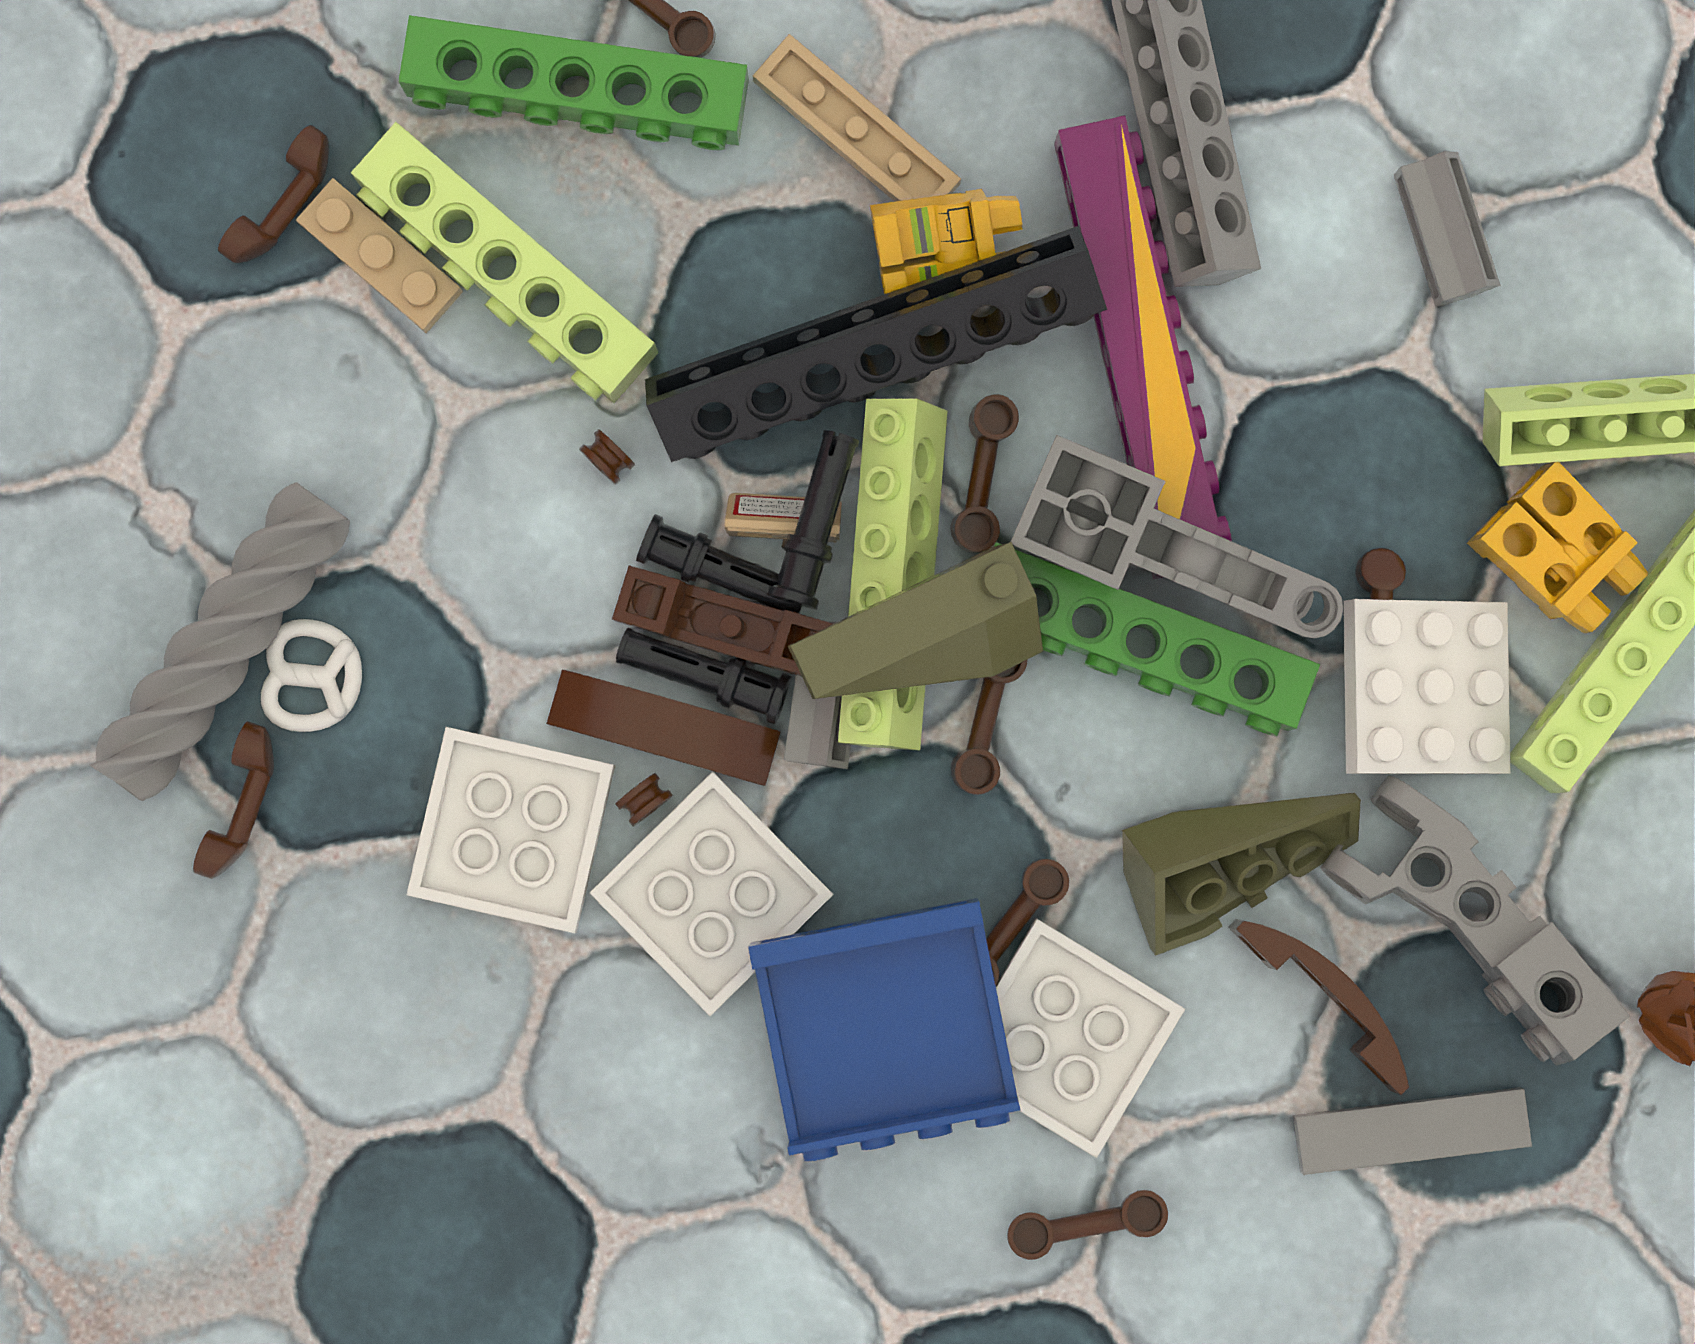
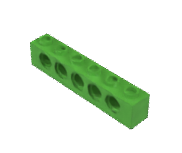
M409 15L398 82L406 96L411 97L414 104L424 108L441 110L446 108V103L466 105L469 112L483 117L498 118L502 116V111L524 114L526 121L538 125L555 126L558 124V119L580 122V128L598 134H611L615 127L636 130L637 137L648 141L668 142L670 136L690 138L694 146L702 149L724 150L726 144L739 146L749 77L747 65ZM471 60L477 63L476 71L470 78L458 81L449 77L451 68L457 62ZM526 68L533 72L531 81L523 88L513 89L505 85L507 75L514 69ZM581 76L589 81L587 90L580 96L568 97L560 92L563 82L570 77ZM636 84L645 89L644 97L637 104L623 105L615 99L618 91L626 85ZM690 92L701 98L700 106L691 113L682 114L671 107L674 98L681 93Z
M996 542L994 547L1002 544ZM1015 550L1032 587L1042 590L1049 600L1047 614L1039 617L1044 651L1063 656L1065 648L1086 655L1087 658L1084 665L1094 670L1116 676L1119 668L1141 676L1138 685L1145 689L1165 696H1170L1173 688L1194 696L1192 706L1224 717L1226 709L1248 716L1245 723L1247 727L1271 736L1278 737L1280 729L1286 731L1297 729L1320 667L1319 663L1122 589L1117 590L1082 574ZM1091 608L1100 615L1102 630L1097 637L1085 638L1074 630L1072 617L1077 609ZM1144 628L1153 635L1155 650L1149 658L1135 657L1128 650L1126 637L1131 629ZM1186 648L1200 649L1207 656L1209 667L1203 678H1191L1183 672L1180 658ZM1240 668H1251L1261 678L1262 688L1255 699L1242 697L1235 688L1234 678Z

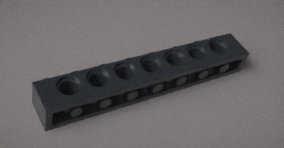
M1079 226L647 378L645 379L646 406L671 463L686 457L697 459L708 455L717 446L737 439L751 440L765 434L769 428L791 420L806 421L812 419L828 407L846 401L860 402L873 396L877 390L900 382L906 384L918 382L927 377L931 371L954 363H972L980 359L985 352L1002 346L1029 343L1036 339L1040 333L1062 325L1077 326L1089 321L1095 314L1107 310L1088 248ZM1036 287H1052L1042 297H1028V294ZM991 305L997 307L992 314L985 317L972 315L982 306ZM929 325L942 327L938 333L931 336L918 334L922 328ZM875 344H882L888 347L884 352L877 355L863 353L866 348ZM818 364L834 366L830 371L823 374H815L809 371ZM764 383L779 385L776 390L769 393L755 390ZM710 402H720L726 405L718 411L702 409L705 404Z

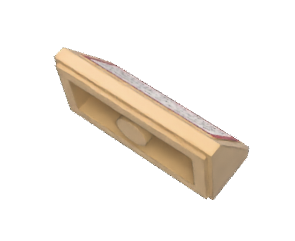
M732 493L728 497L724 527L726 533L729 536L787 539L788 534L794 535L805 497ZM841 501L828 542L836 543L837 540H840Z

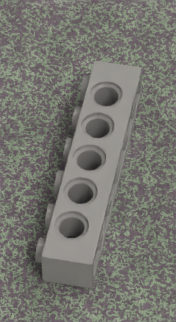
M1111 0L1174 286L1221 285L1260 270V260L1202 1Z

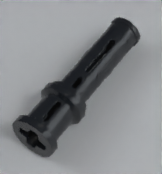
M823 430V439L794 535L788 534L787 539H783L781 548L786 553L776 585L769 586L767 593L768 596L816 610L819 600L815 597L822 570L824 564L831 563L833 557L832 547L827 545L855 449L859 444V440L842 433L835 436L836 433L829 430Z
M657 514L653 516L638 551L637 562L645 564L649 560L679 572L681 580L688 583L690 580L696 582L697 578H701L769 607L800 613L801 606L767 595L769 586L776 585L778 573L711 546L712 540L708 539L706 534L700 532L693 536L664 524L662 516Z
M630 628L625 630L616 654V663L625 664L664 677L670 681L716 695V702L721 703L722 707L729 709L733 705L752 710L766 715L767 722L776 724L780 716L792 679L791 675L785 673L780 677H776L746 666V660L736 658V660L731 658L726 663L685 649L684 647L635 632Z

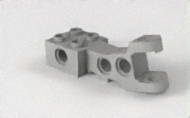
M1056 435L1011 539L1014 546L1119 590L1129 564L1132 563L1304 637L1319 638L1335 630L1342 618L1343 602L1339 592L1331 584L1154 509L1165 484L1164 480ZM1313 591H1317L1321 594L1324 601L1323 613L1314 622L1303 623L1300 619L1305 617L1310 610L1314 597Z
M1387 776L1371 798V802L1380 811L1417 837L1390 876L1384 872L1381 875L1375 874L1363 864L1347 855L1340 844L1334 848L1320 867L1331 880L1365 905L1394 893L1447 926L1484 971L1482 976L1489 985L1483 990L1488 999L1504 1016L1511 1012L1526 1029L1521 1034L1523 1041L1542 1062L1550 1058L1557 1066L1576 1060L1630 1017L1553 922L1547 925L1541 916H1538L1531 922L1526 918L1508 896L1517 888L1503 870H1500L1492 877L1471 851L1479 842L1464 823L1398 778ZM1419 858H1427L1433 861L1440 871L1438 885L1433 887L1419 885L1411 875L1412 862ZM1474 892L1485 899L1488 904V914L1485 920L1474 922L1463 916L1459 908V900L1462 894ZM1542 985L1548 986L1556 992L1559 999V1007L1556 1013L1549 1011L1540 1000Z

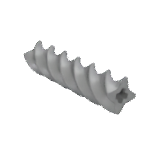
M297 482L283 488L275 495L266 514L265 528L250 534L240 543L232 561L231 575L215 581L207 588L198 608V621L181 628L172 636L166 647L164 668L148 674L137 684L130 701V715L112 722L104 729L96 747V763L89 765L115 781L141 801L157 795L167 787L179 768L182 751L191 748L203 738L214 719L216 705L232 696L242 685L248 672L249 658L261 653L277 637L282 624L283 611L294 607L305 598L314 583L317 565L330 559L344 545L349 533L350 520Z

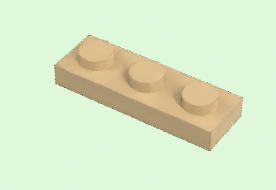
M334 178L329 181L296 219L300 226L425 333L433 327L463 293L462 289Z

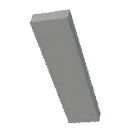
M1520 1087L1293 1115L1300 1173L1303 1175L1532 1147L1525 1090Z

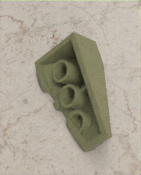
M1012 542L991 547L788 646L812 699L992 677L1043 652L1037 597Z
M1356 793L1178 811L1122 830L1123 873L1149 947L1156 956L1209 936L1223 927L1219 918L1246 901L1251 908L1255 907L1268 898L1264 890L1291 873L1295 877H1302L1323 864L1337 845H1342L1344 851L1358 842L1361 799Z

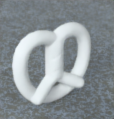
M298 619L283 623L277 637L266 648V659L270 673L265 679L261 690V705L264 714L273 724L290 731L312 732L328 728L346 717L357 701L362 683V664L359 652L355 644L345 633L325 622ZM308 636L324 640L335 649L324 666L289 663L284 660L283 651L286 643L295 637ZM344 666L345 680L340 693L335 678ZM283 685L322 689L328 709L309 715L287 712L279 705V690Z

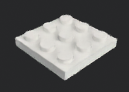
M1373 599L1343 601L1346 774H1511L1508 602Z
M446 727L406 895L577 933L615 765Z
M714 772L710 773L590 892L599 904L709 1016L755 973V970H752L748 950L751 942L794 934L834 895Z
M1035 918L996 985L1020 1112L1097 1158L1184 1013L1185 1008Z

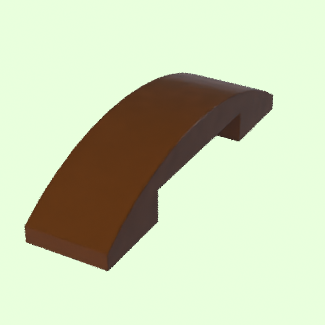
M630 565L628 566L612 616V620L638 629L801 676V673L788 646L834 624L792 611L778 610L690 585L679 579Z
M563 669L546 723L762 786H766L781 731Z
M1238 919L1228 927L1270 969L1278 970L1291 958L1365 1033L1349 1050L1390 1091L1402 1095L1409 1088L1404 1064L1389 1029L1366 995L1342 970L1315 949L1281 931Z

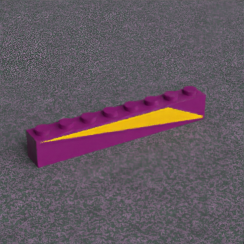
M1125 115L1058 130L1054 146L1073 227L1079 226L1107 307V310L1095 314L1093 318L1126 463L1131 467L1165 481L1154 509L1232 541L1228 521L1225 516L1217 517L1212 495L1219 493L1218 476L1213 461L1204 462L1200 439L1207 437L1206 424L1200 405L1192 406L1187 384L1194 383L1193 367L1188 351H1179L1174 330L1181 328V315L1175 295L1166 296L1162 275L1169 273L1168 258L1163 241H1154L1149 220L1156 219V207L1151 187L1149 185L1142 187L1137 166L1144 163L1139 134L1137 131L1129 132ZM1151 572L1153 579L1163 578V576Z

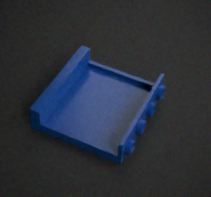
M978 898L750 943L748 950L752 970L756 972L789 1140L787 1146L789 1156L802 1153L804 1161H817L838 1155L837 1146L860 1142L861 1150H873L895 1144L894 1135L917 1131L919 1139L935 1138L952 1133V1124L975 1120L977 1128L991 1127L1009 1122V1113L1020 1111Z

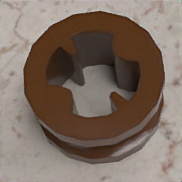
M598 429L594 433L595 442L589 446L583 444L579 450L602 474L616 485L620 481L619 472L624 468L631 470L635 463L605 433Z
M656 773L647 777L615 803L619 810L627 809L630 812L629 823L633 827L651 815L673 796L669 790L663 791L659 788L658 780L660 778Z

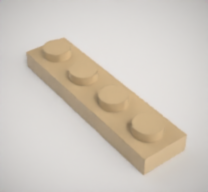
M788 34L754 73L753 82L894 202L952 194L960 185L961 178L791 34Z

